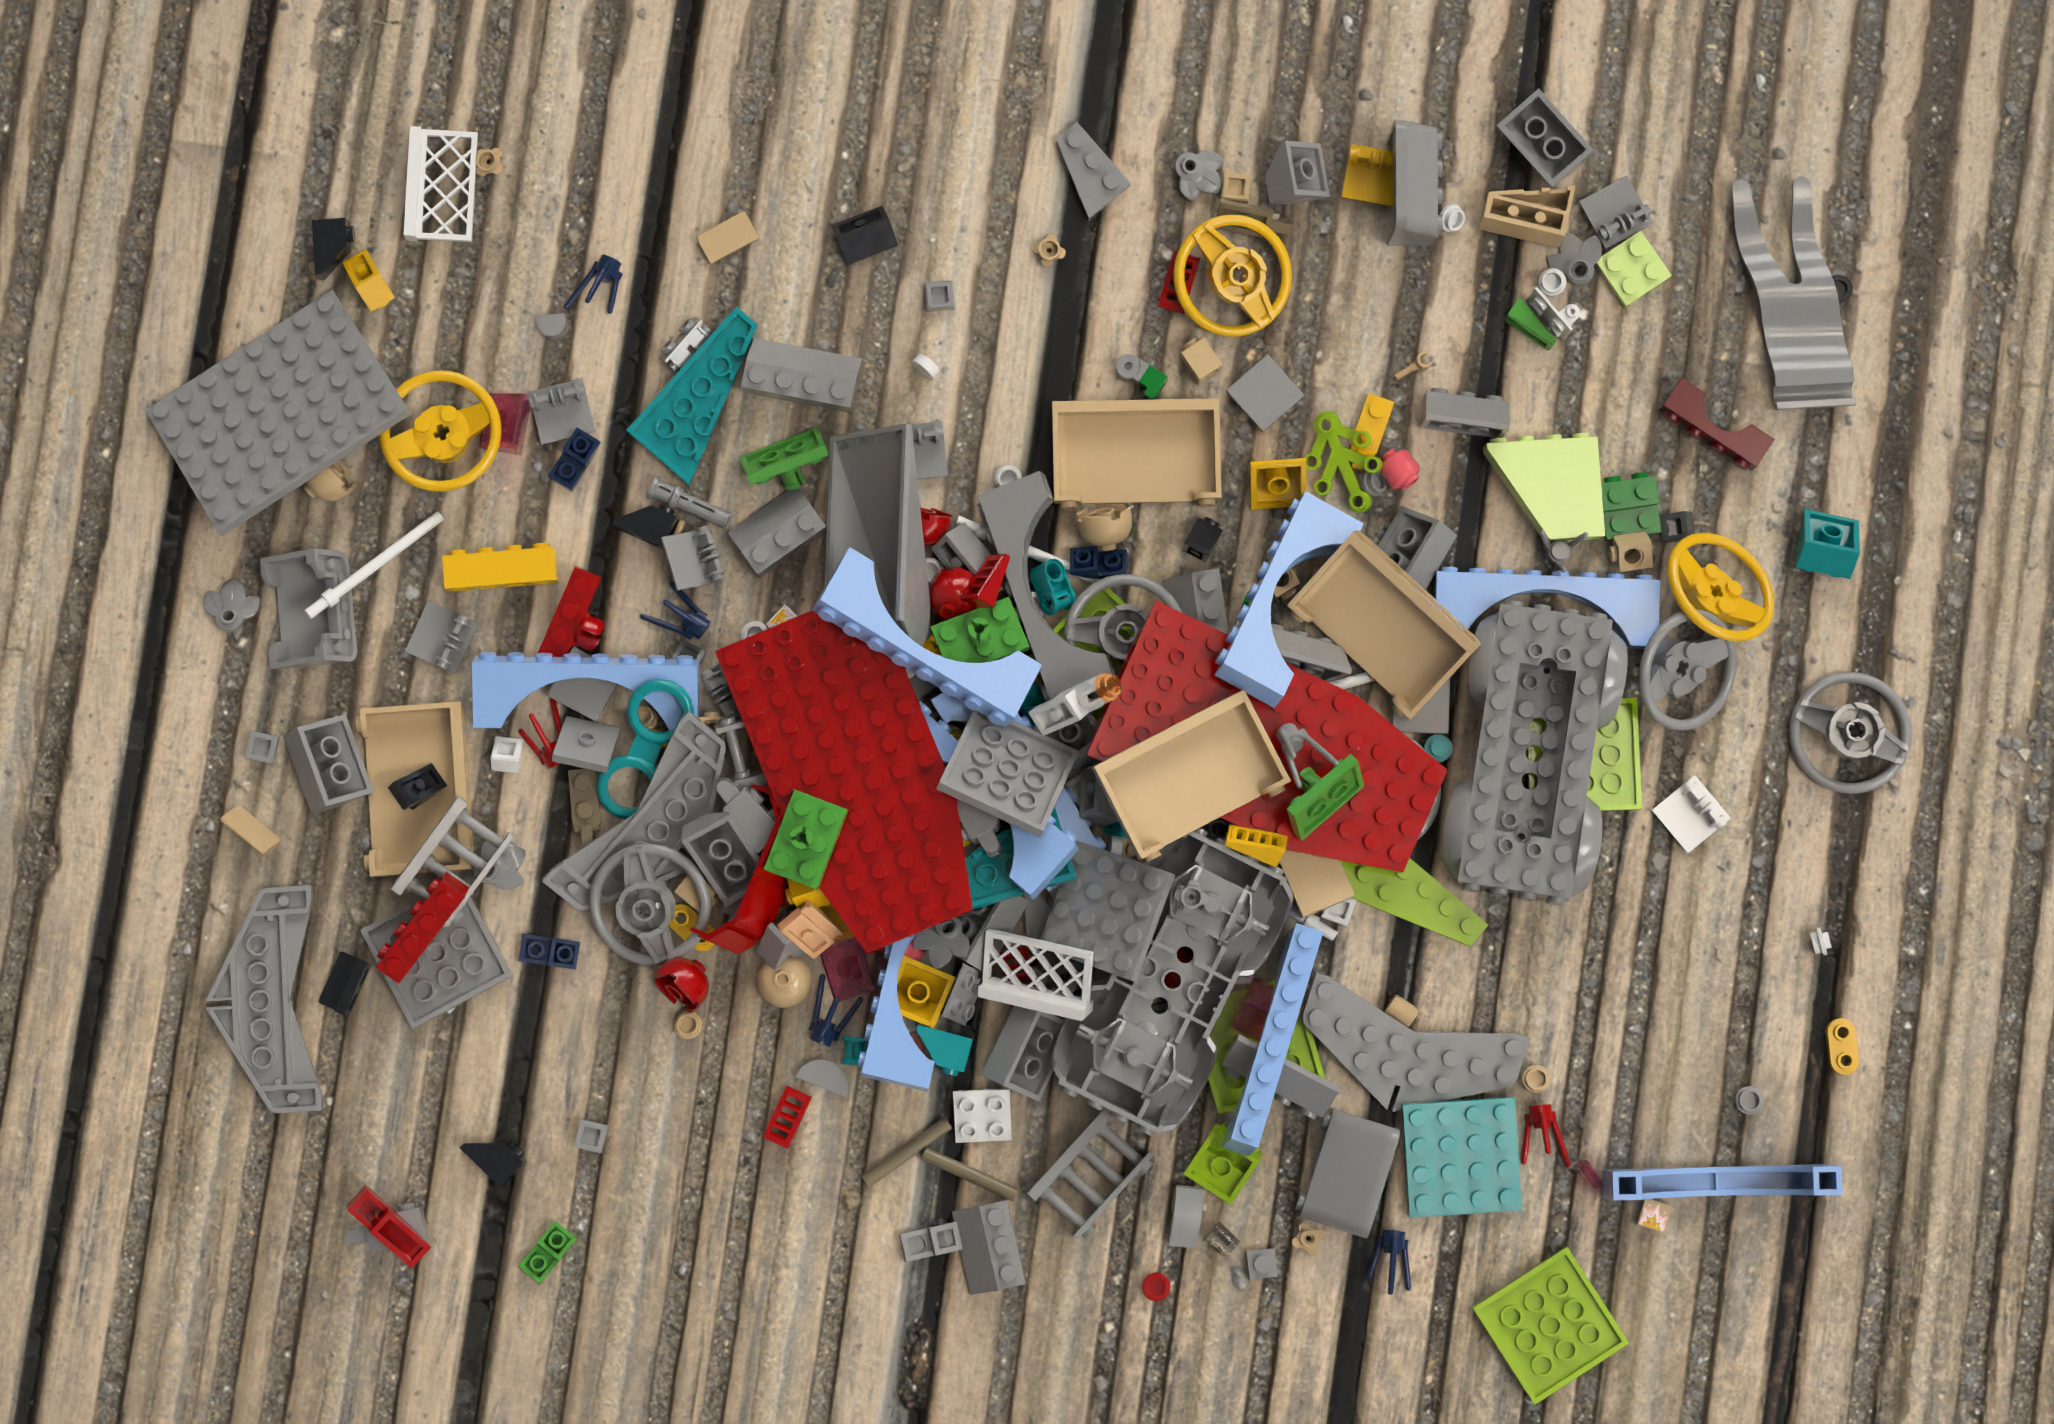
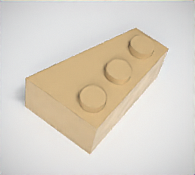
M1567 186L1564 189L1541 188L1536 191L1520 189L1489 192L1483 206L1479 230L1559 248L1565 237L1575 186Z

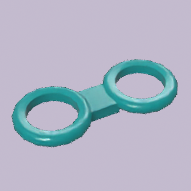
M664 679L651 680L635 689L629 698L627 707L629 724L636 733L628 755L614 758L611 760L608 772H600L598 774L596 790L599 801L606 811L618 818L627 819L637 812L639 806L629 808L616 803L609 794V778L620 768L634 767L643 771L651 782L656 771L654 764L662 744L669 742L675 729L673 728L666 732H656L647 728L640 720L638 712L642 699L651 692H669L680 702L683 712L682 716L687 710L694 714L692 699L683 687L673 681Z

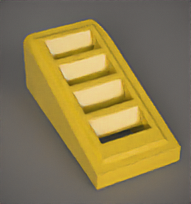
M1229 825L1224 845L1277 867L1285 853L1288 836Z

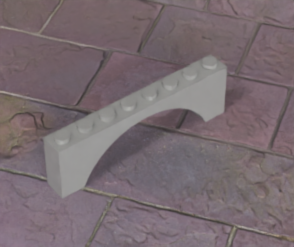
M1038 471L979 494L980 503L977 504V509L982 520H987L989 529L986 530L988 540L991 545L996 546L998 554L1010 556L1005 572L1008 581H1005L1004 584L1009 597H1014L1017 607H1014L1019 622H1023L1026 633H1024L1035 656L1033 660L1042 665L1037 675H1041L1045 685L1041 686L1046 701L1052 700L1060 692L1099 674H1107L1114 685L1117 675L1110 656L1080 649L1061 638L1042 617L1032 596L1027 564L1030 542L1040 518L1054 501L1045 474Z

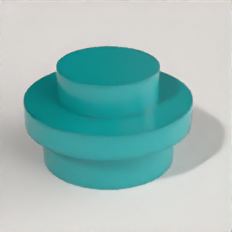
M1436 734L1427 739L1424 749L1436 761L1443 762L1452 753V743L1446 736Z

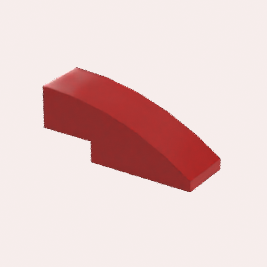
M366 1184L346 1205L347 1211L367 1227L374 1237L410 1268H413L431 1248L428 1242Z

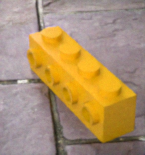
M536 543L530 549H522V545L505 546V551H494L493 547L478 548L477 553L466 554V550L462 549L451 550L449 555L442 556L444 589L448 592L559 583L557 550L555 547H550V543Z

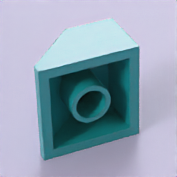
M1804 509L1795 551L1796 568L1808 572L1814 571L1828 574L1836 578L1851 579L1860 555L1859 520Z
M917 1025L916 1031L935 1064L942 1066L941 1072L958 1076L959 1071H965L973 1039Z

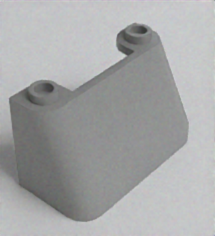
M313 548L260 558V576L268 586L276 587L281 641L272 643L268 651L270 669L281 670L353 661L357 655L352 589L339 598L340 602L332 608L327 607L312 619L304 612L305 609L321 598L320 595L329 588H335L350 577V567L346 555L340 551Z
M1332 1108L1330 1113L1326 1112L1322 1120L1321 1129H1325V1137L1309 1189L1305 1195L1300 1193L1295 1210H1299V1217L1367 1239L1398 1144L1400 1129Z

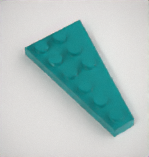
M737 306L626 430L689 486L758 328V324Z
M1054 806L1051 816L1056 820L1054 825L1062 831ZM1011 828L1005 829L996 836L1001 845L1000 847H1002V852H1000L998 857L991 858L981 846L965 858L973 910L1026 894L1009 877L1014 856V841ZM1071 859L1045 888L1077 879Z

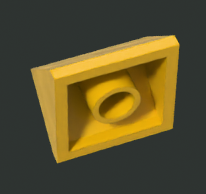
M1306 458L1250 462L1248 466L1251 510L1286 508L1290 506L1294 498L1299 500L1306 491Z
M903 956L897 979V996L902 1017L934 1029L956 977Z

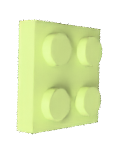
M1639 231L1601 256L1600 260L1595 264L1624 308L1672 276L1642 231Z

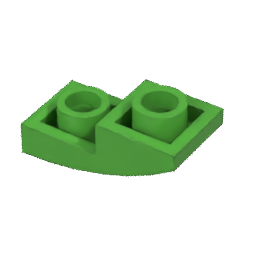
M554 1221L538 1240L534 1248L519 1264L518 1268L540 1285L577 1238Z

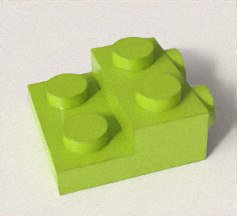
M1215 1123L1184 1171V1175L1231 1205L1259 1164L1263 1153L1259 1151L1260 1146L1249 1156L1221 1148L1228 1124L1223 1123L1220 1126Z

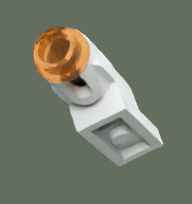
M1099 674L1060 692L1052 700L1034 707L1028 713L1044 736L1081 720L1089 712L1115 700L1121 692V682L1114 674Z

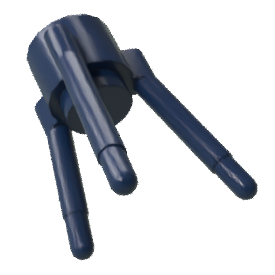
M601 255L599 261L594 262L590 272L565 303L564 308L569 309L595 275L596 279L585 298V302L589 303L601 281L610 283L612 279L613 283L607 309L608 314H611L616 300L619 281L623 273L619 272L621 263L610 256Z
M671 582L670 586L696 613L690 612L687 614L668 600L663 601L665 606L684 619L682 626L686 629L645 614H641L640 618L682 634L690 640L693 636L699 640L711 623L706 618L708 614L700 610L682 590L677 591L674 582Z
M821 974L813 1018L809 1030L812 1031L810 1039L830 1047L832 1040H838L840 1033L863 1002V998L859 997L837 1028L834 1029L836 1024L832 1023L831 1020L839 1002V998L835 997L826 1018H820L818 1023L826 978L824 974Z
M1383 1230V1236H1377V1245L1366 1275L1368 1279L1372 1277L1381 1250L1384 1247V1253H1390L1389 1295H1392L1394 1291L1397 1254L1401 1255V1252L1406 1290H1411L1408 1258L1409 1240H1405L1406 1232Z

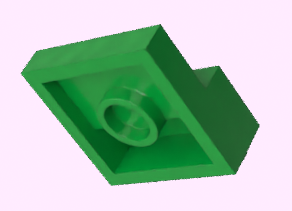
M1647 472L1631 474L1630 480L1621 481L1620 476H1611L1603 479L1604 483H1601L1605 541L1613 540V536L1644 531H1646L1647 535H1653L1662 532L1655 476L1648 477Z

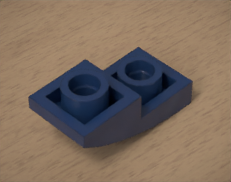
M577 427L562 449L563 453L548 477L573 492L593 459L601 441Z
M1098 546L1070 548V574L1091 579H1103L1113 575L1128 574L1127 549L1099 552Z
M522 934L518 961L576 970L580 942Z

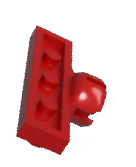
M574 567L538 653H551L553 657H564V654L570 653L573 646L581 647L587 651L596 648L600 638L594 635L599 636V634H603L605 624L602 620L591 616L589 607L602 577L581 567Z

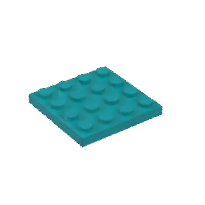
M1515 1097L1401 1104L1408 1217L1522 1210Z

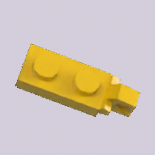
M1368 393L1355 430L1367 431L1371 435L1372 441L1368 447L1361 448L1357 447L1353 440H1351V450L1368 457L1377 454L1395 402ZM1364 434L1358 437V441L1362 445L1367 440ZM1352 463L1351 465L1354 470L1361 472L1363 466Z

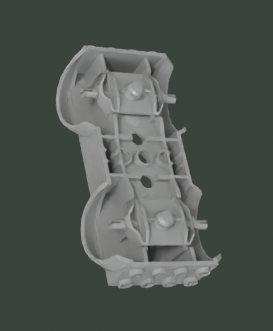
M1506 600V604L1500 603L1499 612L1484 618L1479 623L1475 637L1480 641L1481 645L1470 656L1468 678L1471 703L1483 713L1474 776L1459 783L1454 788L1447 808L1443 834L1444 865L1448 873L1457 880V884L1462 885L1463 891L1478 893L1479 888L1490 889V895L1506 897L1509 892L1518 894V899L1535 901L1536 897L1546 898V904L1562 906L1564 901L1569 902L1572 897L1584 891L1590 884L1599 859L1603 825L1599 806L1586 796L1596 730L1607 726L1615 717L1623 696L1628 666L1627 646L1624 640L1612 630L1613 620L1607 619L1606 614L1591 612L1590 616L1579 615V610L1563 608L1562 612L1551 611V606L1534 604V608L1523 607V602ZM1542 718L1546 722L1547 728L1545 732L1535 734L1531 731L1530 723L1533 719ZM1537 746L1541 749L1542 758L1539 761L1532 762L1528 760L1526 750L1529 747ZM1533 773L1537 776L1538 785L1534 789H1526L1522 785V777L1525 774Z
M1200 828L1165 845L1159 850L1162 855L1149 862H1146L1145 859L1143 861L1144 864L1175 874L1137 982L1111 973L1106 985L1091 986L1090 1000L1093 1001V1011L1083 1021L1065 1017L1052 1051V1067L1058 1077V1084L1062 1085L1061 1091L1075 1098L1077 1094L1086 1097V1103L1098 1110H1102L1103 1106L1112 1110V1116L1124 1123H1127L1129 1119L1138 1123L1137 1129L1150 1136H1153L1154 1132L1161 1134V1132L1176 1129L1192 1111L1208 1081L1216 1060L1217 1048L1209 1035L1238 976L1255 974L1267 960L1285 926L1293 902V893L1286 882L1288 878L1282 876L1284 870L1269 864L1264 867L1257 863V859L1243 853L1238 854L1232 851L1231 848L1226 847L1224 840L1217 837L1214 842L1206 838L1208 832ZM1190 880L1198 881L1201 891L1209 897L1208 903L1197 907L1193 914L1185 913L1183 904L1175 898V891L1188 886ZM1190 894L1189 899L1193 900L1194 895ZM1188 946L1193 950L1194 956L1190 962L1182 963L1178 960L1177 951L1180 947ZM1169 972L1178 973L1181 977L1180 985L1176 988H1168L1164 983L1166 974ZM1157 997L1165 998L1168 1002V1009L1162 1014L1155 1013L1151 1008L1152 1001Z

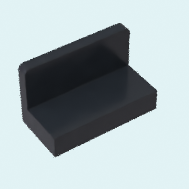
M883 206L831 225L847 265L898 245L890 220Z
M340 952L318 1002L334 1009L337 1013L349 1016L372 964L348 953Z

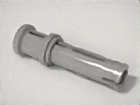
M659 476L654 478L646 499H656L667 504L671 509H676L677 507L725 529L731 512L684 493V489L681 486L674 487L661 481Z

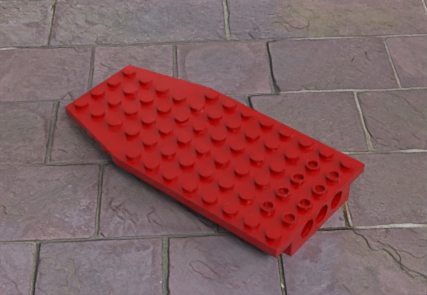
M1157 600L1154 601L1143 627L1138 629L1114 683L1117 693L1116 698L1104 705L1093 730L1095 732L1094 737L1085 755L1101 763L1221 700L1242 691L1215 676L1219 666L1215 661L1223 648L1227 650L1229 643L1226 642L1228 634ZM1285 662L1294 675L1284 697L1275 708L1248 693L1246 694L1291 782L1284 785L1285 791L1273 797H1270L1269 793L1261 795L1219 817V819L1234 826L1288 836L1286 850L1361 864L1399 873L1404 872L1448 770L1360 697ZM1287 723L1295 724L1298 730L1304 728L1308 735L1337 761L1345 759L1351 754L1358 760L1365 786L1303 841L1293 832L1287 808L1294 798L1302 796L1305 792L1302 789H1298L1295 785L1288 762L1281 750V744L1276 737L1277 730ZM1305 740L1303 741V747L1296 752V757L1293 758L1298 774L1305 768L1311 767L1320 778H1323L1333 767L1330 761Z
M812 610L716 650V656L776 803L778 802L782 810H779L781 817L784 818L794 789L848 809L819 888L866 953L870 954L973 911L958 801L956 798L936 789L946 767L905 667L895 664L885 654L870 649L867 643L857 637L847 635L842 628L834 623L824 621Z

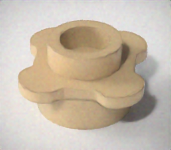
M493 148L492 150L479 149L477 151L476 172L478 175L485 176L488 173L499 175L503 171V167L500 165L502 151L499 148Z
M1048 235L1046 239L1040 243H1035L1033 246V252L1039 255L1042 260L1041 264L1044 267L1052 266L1055 260L1063 259L1066 254L1065 249L1061 248L1057 242L1055 235ZM1050 248L1052 252L1047 253V249Z
M1302 1222L1299 1224L1297 1236L1292 1239V1245L1295 1248L1306 1250L1309 1255H1315L1318 1252V1244L1320 1240L1324 1239L1325 1233L1322 1229L1316 1230L1310 1227L1309 1223ZM1307 1236L1311 1237L1310 1241H1306Z

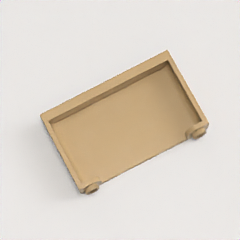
M1219 398L1052 401L1054 503L1060 504V509H1075L1076 504L1199 502V506L1209 507L1215 506V501L1221 500Z
M1358 530L1352 532L1287 605L1291 609V615L1301 623L1304 621L1313 622L1337 645L1342 646L1343 650L1393 696L1392 701L1395 704L1393 709L1401 717H1408L1410 720L1481 645L1474 634L1371 539Z
M1245 690L1221 700L1092 767L1138 860L1144 858L1146 862L1162 855L1159 850L1165 845L1261 795L1269 793L1270 797H1273L1285 791L1284 785L1291 782Z
M461 701L360 709V716H356L357 732H362V736L365 738L367 774L374 793L369 795L372 849L369 850V855L364 856L365 871L370 872V877L400 875L457 796L468 803L465 808L468 810V814L472 816L464 704ZM432 763L447 784V787L416 809L408 808L403 811L388 787L393 782ZM454 822L448 830L452 833L451 837L474 852L473 831L462 823L457 824ZM437 845L431 853L435 856L434 860L450 871L474 869L471 864L446 846L441 847ZM420 868L416 874L433 872L429 869L424 870Z

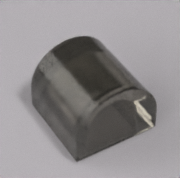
M1220 1221L1204 1236V1240L1221 1257L1228 1256L1240 1242Z

